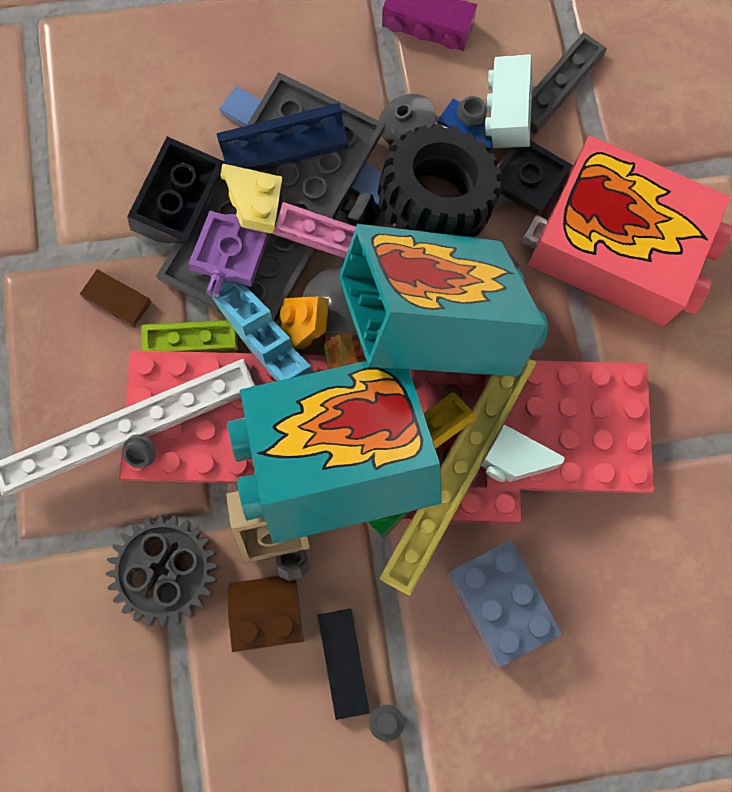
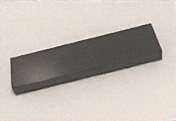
M584 32L532 91L530 131L535 134L538 133L602 58L607 49L605 46Z

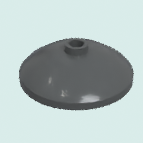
M342 266L327 269L316 275L308 283L303 297L318 296L329 298L327 325L324 334L338 339L357 340L359 337L339 280Z

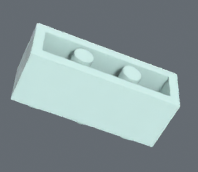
M531 54L495 57L494 70H489V89H493V93L487 94V110L491 112V117H486L485 129L486 136L492 137L493 148L530 147L533 78Z

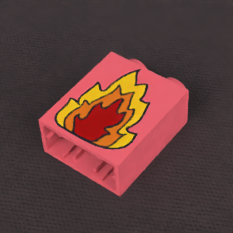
M589 135L573 164L528 262V266L664 327L682 310L694 315L705 301L712 280L699 274L706 257L716 261L725 250L732 236V226L721 221L731 197Z

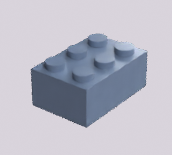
M512 540L457 567L447 574L495 667H502L562 635Z

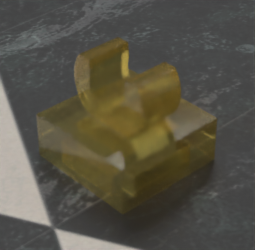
M339 333L324 344L328 369L365 361L363 358H356L355 351L362 346L359 341L352 340L351 333Z

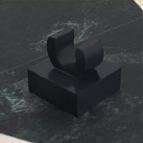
M365 192L360 193L357 201L346 199L341 207V211L348 213L346 219L355 227L357 224L373 226L381 212L373 195Z

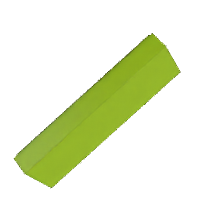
M228 320L142 325V351L239 353L238 334Z

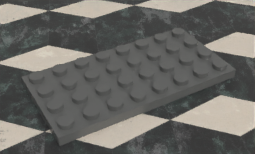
M280 72L277 73L246 126L340 103L349 148L258 171L282 177L276 222L283 202L334 219L385 131V123ZM220 175L187 244H175L156 275L158 280L219 312L221 310L212 297L206 294L211 277L190 271L188 264L209 211L224 215L237 213V209L232 205L228 195V185L225 180H222ZM271 233L252 286H245L270 310L272 320L276 322L280 315L284 298L291 296L317 249Z

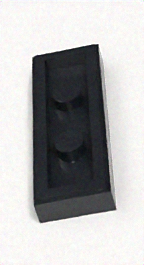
M351 608L318 614L335 719L339 720L370 714Z

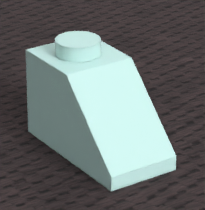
M504 424L481 466L487 469L486 474L500 482H504L505 479L513 482L556 470L563 463L565 457Z

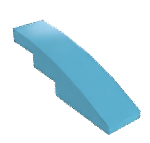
M232 281L224 282L219 297L215 298L213 295L212 299L269 374L276 381L312 373L311 366L292 347L290 337L272 320L270 310L245 285Z

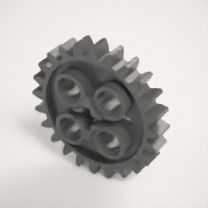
M158 515L156 524H153L146 517L144 518L145 528L141 529L133 523L132 530L134 534L132 536L125 533L120 534L125 544L123 546L113 544V549L119 554L118 557L107 559L108 562L115 565V570L106 572V576L115 578L116 582L110 584L107 588L111 591H119V594L113 599L114 603L126 602L122 609L123 614H128L135 610L133 621L139 622L146 615L147 626H153L157 617L161 627H167L169 617H172L175 624H180L181 613L184 612L185 615L192 618L194 617L193 605L200 608L205 607L200 599L202 594L206 596L213 595L206 586L207 583H217L218 581L216 578L209 576L210 571L219 568V565L209 563V559L217 553L214 550H205L211 542L208 537L198 540L202 533L199 527L189 532L191 527L189 520L186 519L179 527L178 517L174 515L168 524H166L163 515ZM161 539L163 550L159 555L152 557L149 553V545L152 541ZM178 543L177 550L174 551L170 559H168L171 554L173 544ZM184 554H192L193 566L187 571H180L178 567L179 558ZM157 566H165L170 570L167 576H160V573L156 571ZM143 569L147 574V580L143 586L136 588L132 581L133 575L136 571ZM174 584L177 588V596L174 601L166 603L162 598V591L167 585ZM155 585L153 596L148 599L147 593Z

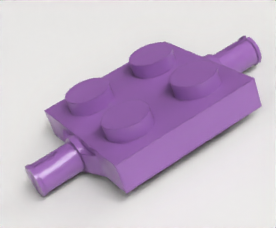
M209 211L188 264L190 271L211 277L206 294L211 297L214 295L215 298L219 297L225 281L252 286L271 233L241 227L236 214L224 215Z

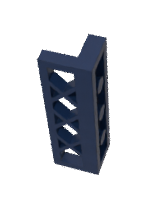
M340 103L216 133L225 164L254 171L349 148Z

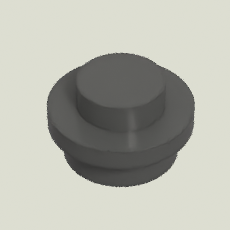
M469 96L459 103L457 117L464 125L478 126L486 119L487 107L481 98Z
M132 435L125 441L123 445V458L130 466L142 468L150 465L156 459L157 449L149 438L142 435Z
M381 705L371 713L369 727L374 737L380 741L389 742L398 738L402 733L404 719L396 707Z

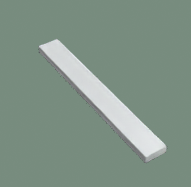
M244 359L0 460L1 495L7 497L121 449L125 441L132 435L149 437L241 398L240 389L255 386Z

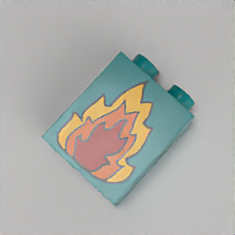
M364 224L356 225L339 280L369 367L519 376L532 351L538 350L543 346L548 332L547 318L544 312L537 309L525 286L523 273L515 268L501 241Z
M367 361L240 389L245 417L227 421L228 432L236 462L252 459L255 474L237 478L239 497L246 521L265 517L273 544L442 504L440 462L409 369L369 367Z

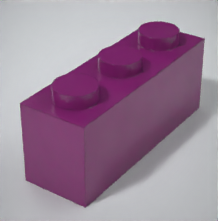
M385 0L382 10V26L394 32L415 36L420 40H429L442 44L449 49L464 51L474 24L478 4L464 0Z

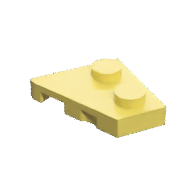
M222 164L220 176L228 185V195L232 205L237 209L236 215L241 227L273 234L282 177Z

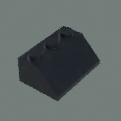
M167 136L127 215L130 230L160 243L187 244L218 180L222 164H225V161Z

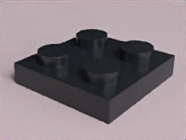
M531 140L530 147H512L499 165L502 173L501 184L503 186L501 194L540 216L573 165Z

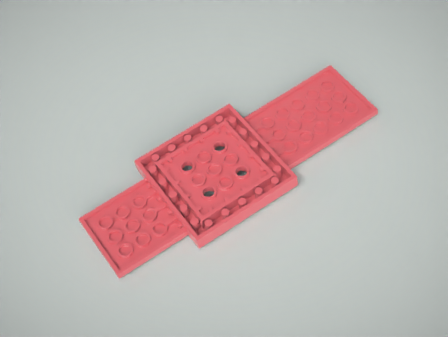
M326 334L325 355H301L311 366L312 373L367 361L359 339H338ZM130 351L126 407L241 359H244L255 386L275 382L276 380L269 374L255 355L250 353ZM535 361L537 363L504 424L565 457L563 463L556 470L509 482L506 479L504 482L497 481L486 474V468L480 466L450 523L517 525L521 522V490L612 493L654 492L647 363ZM409 369L423 413L444 399L443 391L448 387L458 389L461 394L460 399L473 410L492 376L490 374ZM236 399L147 437L154 443L157 449L156 459L148 466L142 468L130 466L123 458L122 448L119 479L122 481L237 484V478L255 474L252 459L236 462L228 432L227 421L245 417L242 399ZM461 430L435 449L440 462V468L444 462L443 453L452 448ZM417 510L410 511L400 522H411Z

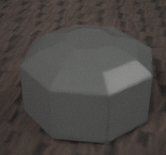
M305 550L278 555L275 558L279 577L288 581L302 578L310 569Z

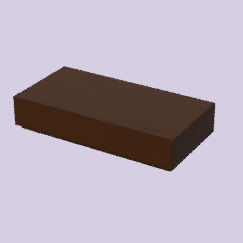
M96 269L80 292V296L134 328L151 304L150 298Z

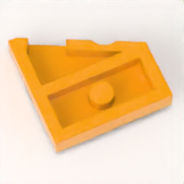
M318 296L284 298L283 306L280 310L281 329L290 337L292 347L295 350H304L311 344L314 338H319L326 332L329 298Z

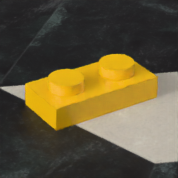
M454 392L423 413L435 449L475 420L474 412Z

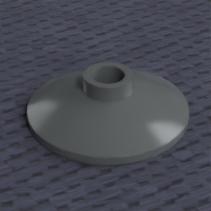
M406 94L391 101L383 109L379 117V121L385 123V131L382 134V138L392 145L395 140L400 139V135L409 130L414 132L416 127L423 125L430 128L436 123L437 117L433 103L427 97L419 94Z

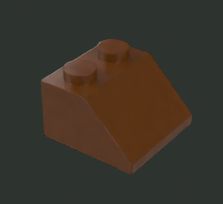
M274 576L229 583L228 620L232 652L304 642L297 579L288 581L282 577Z

